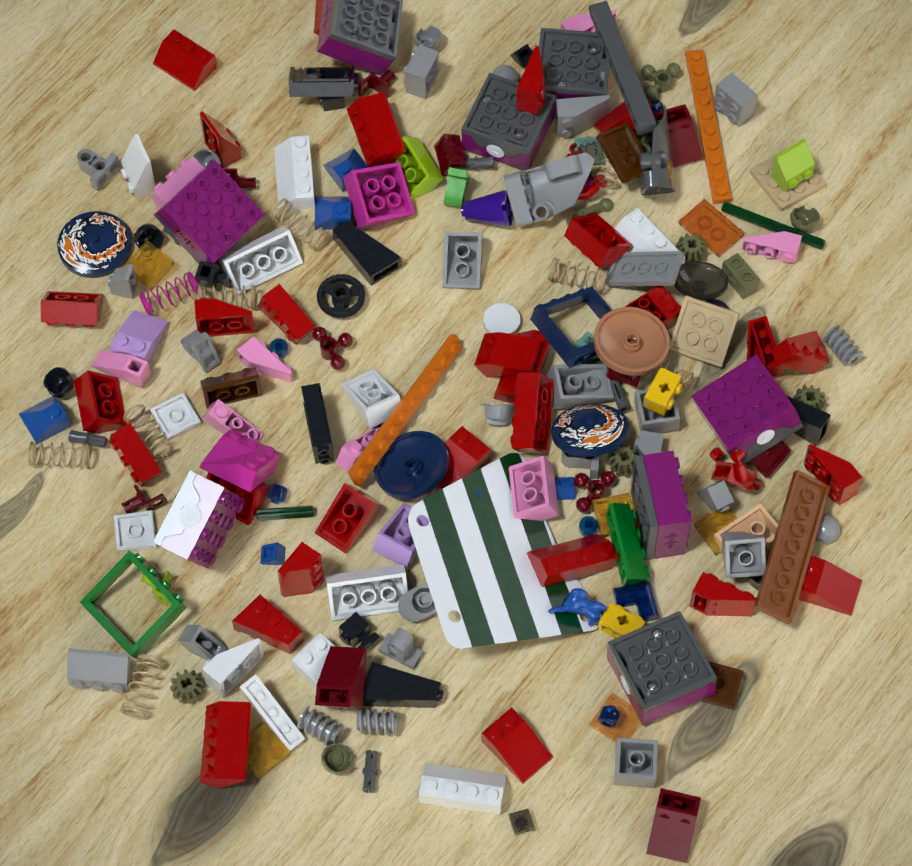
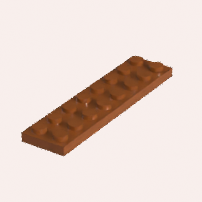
M799 470L793 473L754 604L755 609L785 624L792 623L831 487Z

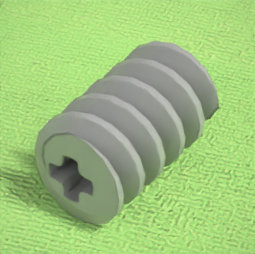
M837 325L824 335L823 341L827 343L829 349H832L833 354H836L838 360H841L843 366H850L856 363L864 353L863 351L856 353L859 349L858 345L852 347L855 343L854 340L848 341L850 335L843 336L846 332L845 329L838 330L840 325Z
M308 706L301 714L297 728L299 730L304 729L306 734L311 733L313 738L318 737L319 742L325 741L326 746L336 743L344 726L341 725L337 729L336 721L330 725V717L323 721V713L315 716L317 710L313 709L309 712Z
M358 709L357 729L359 728L361 734H364L366 728L369 734H372L375 729L377 735H380L382 729L385 735H388L390 730H392L393 736H396L399 712L395 716L394 711L390 710L389 715H386V711L383 709L381 715H379L377 709H374L373 714H370L369 709H366L365 713L362 714L361 709Z

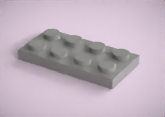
M682 251L626 252L611 265L605 283L607 286H674L684 254Z

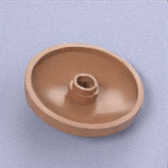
M621 307L605 314L599 320L593 338L595 351L601 361L610 369L630 376L645 375L655 371L665 361L670 347L669 334L661 320L652 313L636 307Z

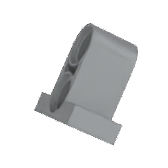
M83 149L77 154L80 169L91 176L92 188L97 191L120 167L118 156L114 153H111L107 159L89 149Z
M195 330L180 340L184 349L199 362L201 369L205 373L221 363L206 332L201 334L198 330Z
M562 451L561 462L565 467L590 469V479H598L599 456H592L594 457L592 459L575 455L574 457H567L568 453Z
M398 628L394 635L388 633L379 647L380 653L414 670L423 655V650L414 646L413 636L402 628Z

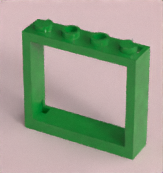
M128 551L80 603L131 657L137 659L138 655L143 654L187 607L182 603L184 601L182 596L177 592L173 593L170 590L172 586L165 579L160 580L157 577L159 573L151 565L148 567L144 563L146 561L144 557L138 552L134 554ZM132 563L172 603L167 611L135 644L95 604Z

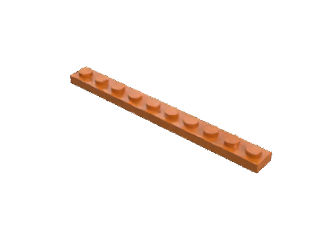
M703 49L686 51L685 58L713 204L731 203L732 198Z
M450 334L349 469L347 473L354 485L361 486L460 353L463 347L457 335Z

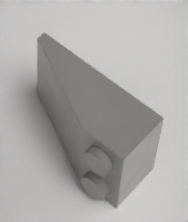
M610 95L556 99L555 126L557 138L576 136L593 127L594 124L609 113Z
M445 232L443 288L480 289L483 255L482 233Z
M579 364L569 368L567 365H553L546 375L554 380L553 409H570L579 405L612 400L614 396L610 378L606 377L607 366L605 364Z

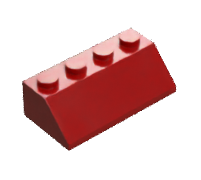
M385 92L358 98L347 108L367 167L391 164L406 151Z
M538 330L517 333L516 335L537 338L542 341L532 372L542 374L551 345ZM517 375L501 376L493 399L513 404L516 397L515 380Z
M539 372L518 373L515 380L516 397L513 401L515 408L512 418L513 435L510 438L512 449L524 453L548 455L554 380Z
M599 534L527 552L541 587L612 569L618 559L611 541Z
M218 701L206 706L200 783L221 789L246 781L252 703Z

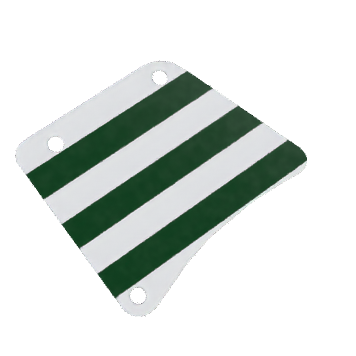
M509 453L416 503L409 513V529L446 640L455 648L463 649L594 631L599 626V621L589 626L588 622L581 620L580 614L569 612L548 613V610L552 607L563 606L567 594L575 588L584 590V588L576 578L545 587L540 585L527 552L556 545L546 520L537 521L514 517L509 467L526 461L518 453ZM476 490L482 493V499L480 498ZM420 515L426 516L429 524L425 527L420 526L416 521L417 517ZM452 610L457 611L461 615L460 621L452 622L448 618V613Z

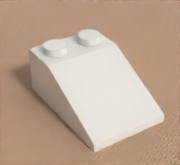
M137 133L133 136L121 161L123 168L120 169L123 179H127L129 182L126 184L130 194L134 193L136 199L155 192L153 190L155 181L151 162Z
M375 369L369 370L341 384L342 389L357 413L369 428L385 422L401 401L399 394Z
M321 633L292 659L293 669L315 689L330 646H334Z
M257 638L219 653L212 659H208L202 669L206 685L224 699L264 656L261 640Z

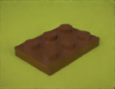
M628 122L596 136L597 141L622 184L640 177L644 171L652 170H641L640 153L645 152Z
M708 661L717 677L716 691L714 695L705 697L701 701L733 710L744 671Z

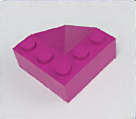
M400 162L352 170L343 177L359 229L378 226L415 214Z
M229 430L218 440L199 468L251 492L275 473L281 453L271 446L259 443L254 438L242 435L237 430Z

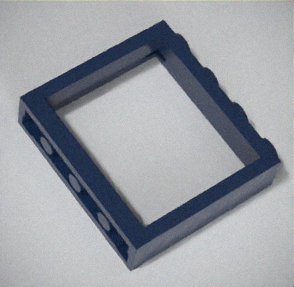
M592 286L586 289L582 288L572 294L568 293L558 299H552L548 303L538 304L530 318L569 368L598 357L594 348V342L575 349L549 315L586 302L596 316L601 319L612 310Z

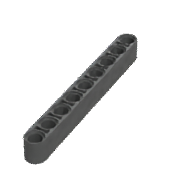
M603 1L589 5L590 17L637 134L643 135L653 132V129L657 126L655 118L608 2Z

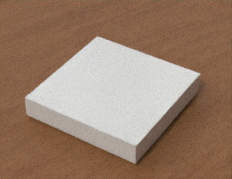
M184 392L150 409L162 433L167 437V441L202 425L201 420Z
M152 510L114 515L118 553L157 548L156 543L153 542L156 536Z

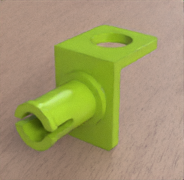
M166 571L159 578L160 580L165 579L169 584L172 581L169 571ZM143 574L141 581L153 587L152 593L155 600L170 607L172 603Z

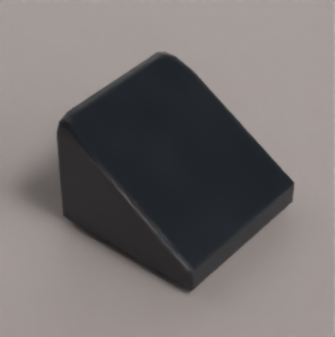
M526 44L510 56L524 68L528 64L532 50Z

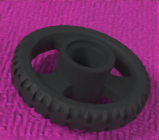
M346 274L330 276L320 284L317 291L319 307L325 314L331 317L347 318L353 316L362 308L365 301V291L361 282L355 277ZM338 282H346L351 284L352 286L349 288L346 284L339 283L334 286L333 284ZM324 294L332 295L333 308H330L324 302ZM358 296V300L355 303V305H353L351 308L345 309L350 305V297Z

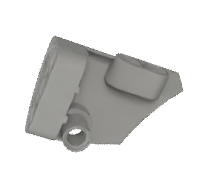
M585 152L551 161L529 170L505 175L504 182L517 226L521 227L549 219L551 216L574 206L587 181L595 158ZM541 207H544L546 209V215L544 217H542L539 214V209Z

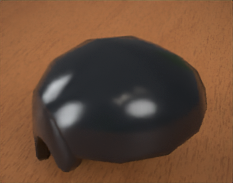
M143 224L134 234L135 244L144 253H153L163 244V233L153 224Z
M55 367L45 375L43 385L50 395L62 398L73 389L74 379L65 368Z

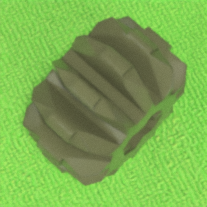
M695 232L692 236L688 233L685 234V237L680 236L679 242L676 243V248L683 252L688 265L691 261L697 264L698 260H703L704 255L707 253L706 241L702 240V235L696 237Z
M805 384L802 389L798 388L793 398L822 411L826 404L824 399L825 393L820 392V387L814 389L813 384L810 385V388Z
M622 444L620 448L609 452L607 463L610 465L611 471H616L617 476L623 473L626 477L628 472L630 474L633 472L634 456L639 455H637V449L631 450V444L627 448Z
M184 669V674L181 675L177 672V678L171 679L173 685L170 686V690L173 692L175 699L179 698L180 703L187 699V703L190 704L191 699L198 701V695H203L202 688L205 687V684L201 681L202 676L200 674L196 675L194 670L188 674V671Z

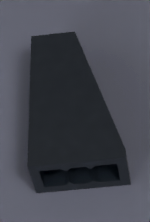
M349 221L337 225L332 230L335 243L371 286L401 268V257Z
M787 396L803 424V427L794 433L817 446L827 432L831 415Z
M372 662L364 683L362 706L435 708L437 701L441 702L444 691L441 690V682Z

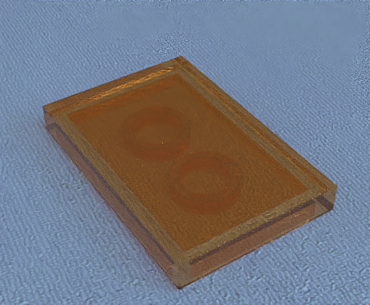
M705 199L679 220V225L691 235L694 232L696 237L702 235V240H705L707 243L706 247L717 257H720L744 236V231Z

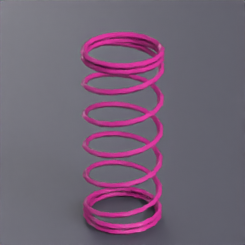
M190 271L184 274L185 285L179 278L175 277V288L170 282L166 281V292L161 286L157 285V297L149 289L147 290L148 300L144 293H139L140 300L147 314L154 313L149 298V291L153 294L161 309H163L158 287L163 291L170 305H172L167 283L170 284L181 301L176 279L180 281L190 297L185 275H187L193 291L197 294L198 285L193 274Z

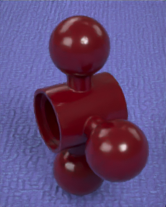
M316 327L313 330L312 336L316 341L320 342L322 358L331 360L330 365L334 370L343 369L345 359L337 355V348L340 346L344 348L351 346L353 343L352 336L349 333H342L336 341L333 337L327 336L325 328Z
M605 471L601 475V481L592 480L589 482V478L585 473L576 474L573 479L575 486L588 489L587 497L577 500V510L586 513L591 509V503H601L604 500L605 487L612 486L616 482V475L612 471ZM598 490L600 491V493L595 494L592 491Z

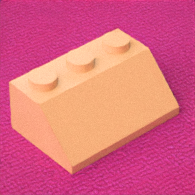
M760 503L715 533L714 537L722 553L721 533L742 531L764 536L766 554L771 550L778 523Z

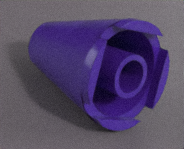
M507 190L466 201L464 206H461L462 217L469 221L507 227L512 225L513 211L510 210L511 204Z

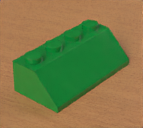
M610 503L606 509L605 516L612 545L618 556L616 562L622 587L646 584L648 577H650L648 566H645L643 561L645 551L639 544L641 535L639 528H635L634 509L631 510L630 504Z

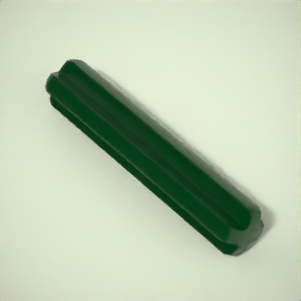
M309 505L257 509L256 515L259 521L313 517L314 507Z

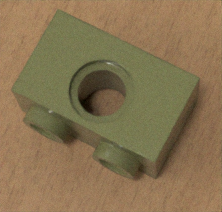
M739 253L723 261L721 274L742 299L758 291L760 279Z

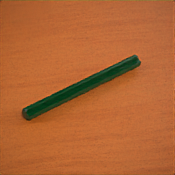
M724 202L721 211L774 232L786 231L802 235L801 242L818 249H823L825 245L824 239L728 202Z

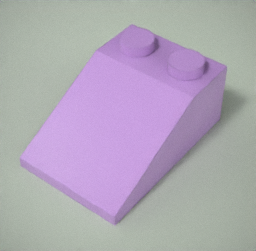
M134 310L117 331L109 347L110 351L133 355L150 364L169 321Z
M403 502L378 533L373 551L399 565L404 564V567L407 568L418 553L408 523L412 507ZM420 515L416 519L420 526L425 527L429 524L428 518L424 515Z

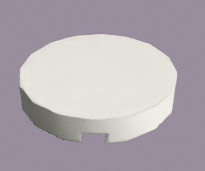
M497 303L486 310L483 325L488 333L503 332L515 334L520 327V314L512 305Z

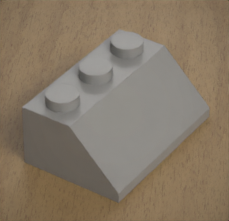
M68 648L67 679L70 686L77 689L90 687L97 691L110 689L117 693L130 690L128 684L132 679L133 667L129 654Z

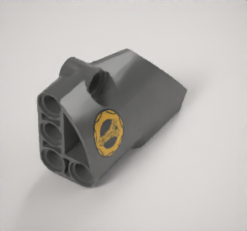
M663 105L662 120L656 121L657 126L651 132L652 152L640 153L641 170L652 169L644 171L640 175L641 195L675 192L666 105Z

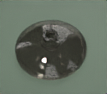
M694 261L681 265L674 287L684 296L688 295L703 301L712 300L726 292L729 280L726 273L719 267L707 262Z

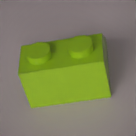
M802 139L774 157L771 177L783 191L796 187L799 182L809 179L814 173L815 162L805 139Z

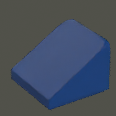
M574 477L555 478L557 500L575 499Z
M278 542L263 545L261 548L260 564L283 565L286 548Z

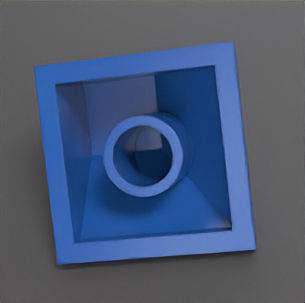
M354 148L323 165L342 192L347 190L343 179L344 176L352 170L369 168Z
M349 196L315 197V230H318L320 227L325 230H333L337 225L343 224L346 221L351 223L352 206Z
M53 396L19 413L20 418L36 444L71 427L68 416Z

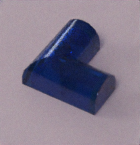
M651 581L612 589L616 605L622 607L636 605L638 615L646 622L660 619Z

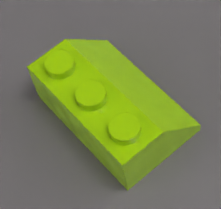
M404 136L402 139L406 151L392 163L400 162L410 198L413 200L433 191L444 178L420 139Z

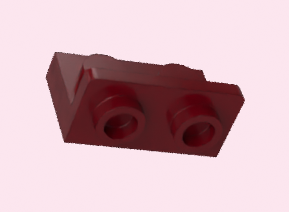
M443 133L434 148L442 176H448L449 167H465L467 162L460 136Z
M780 441L746 464L753 465L767 478L791 452V449L783 441Z

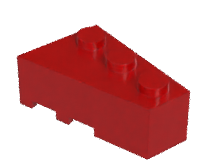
M280 284L262 296L257 306L285 334L286 338L295 344L309 335L315 328L312 321Z
M767 316L748 321L746 359L748 360L757 355L772 377L783 375V368L776 366L771 353V349L776 347V343Z
M817 330L786 338L771 349L777 367L814 374L829 363L827 352L822 345Z
M131 423L110 435L109 443L112 449L119 455L123 466L127 467L131 472L130 477L135 484L138 483L141 487L161 474L160 468Z
M261 594L232 620L235 631L250 635L253 639L259 638L261 641L266 642L267 645L291 654L304 641L303 631Z

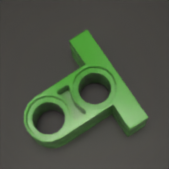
M449 167L444 205L461 208L464 204L470 175L467 170Z

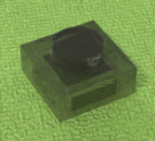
M529 809L508 815L514 836L534 830Z

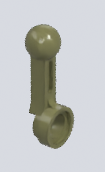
M603 198L597 204L579 209V211H573L568 214L566 223L569 225L573 217L610 212L613 209V202L609 198Z

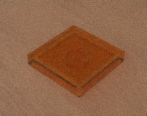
M611 693L591 720L589 726L616 743L617 738H630L641 722L632 705Z

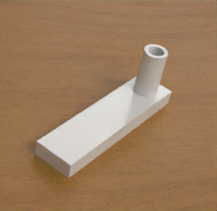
M256 674L239 687L243 695L252 703L253 707L288 752L305 739Z

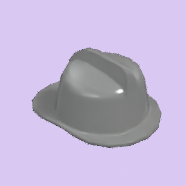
M480 404V406L485 408L486 423L492 425L508 423L512 419L515 410L513 404Z
M427 583L404 593L398 603L401 616L412 622L422 620L437 612Z

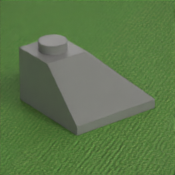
M742 531L721 533L726 578L761 576L764 574L766 567L764 536Z

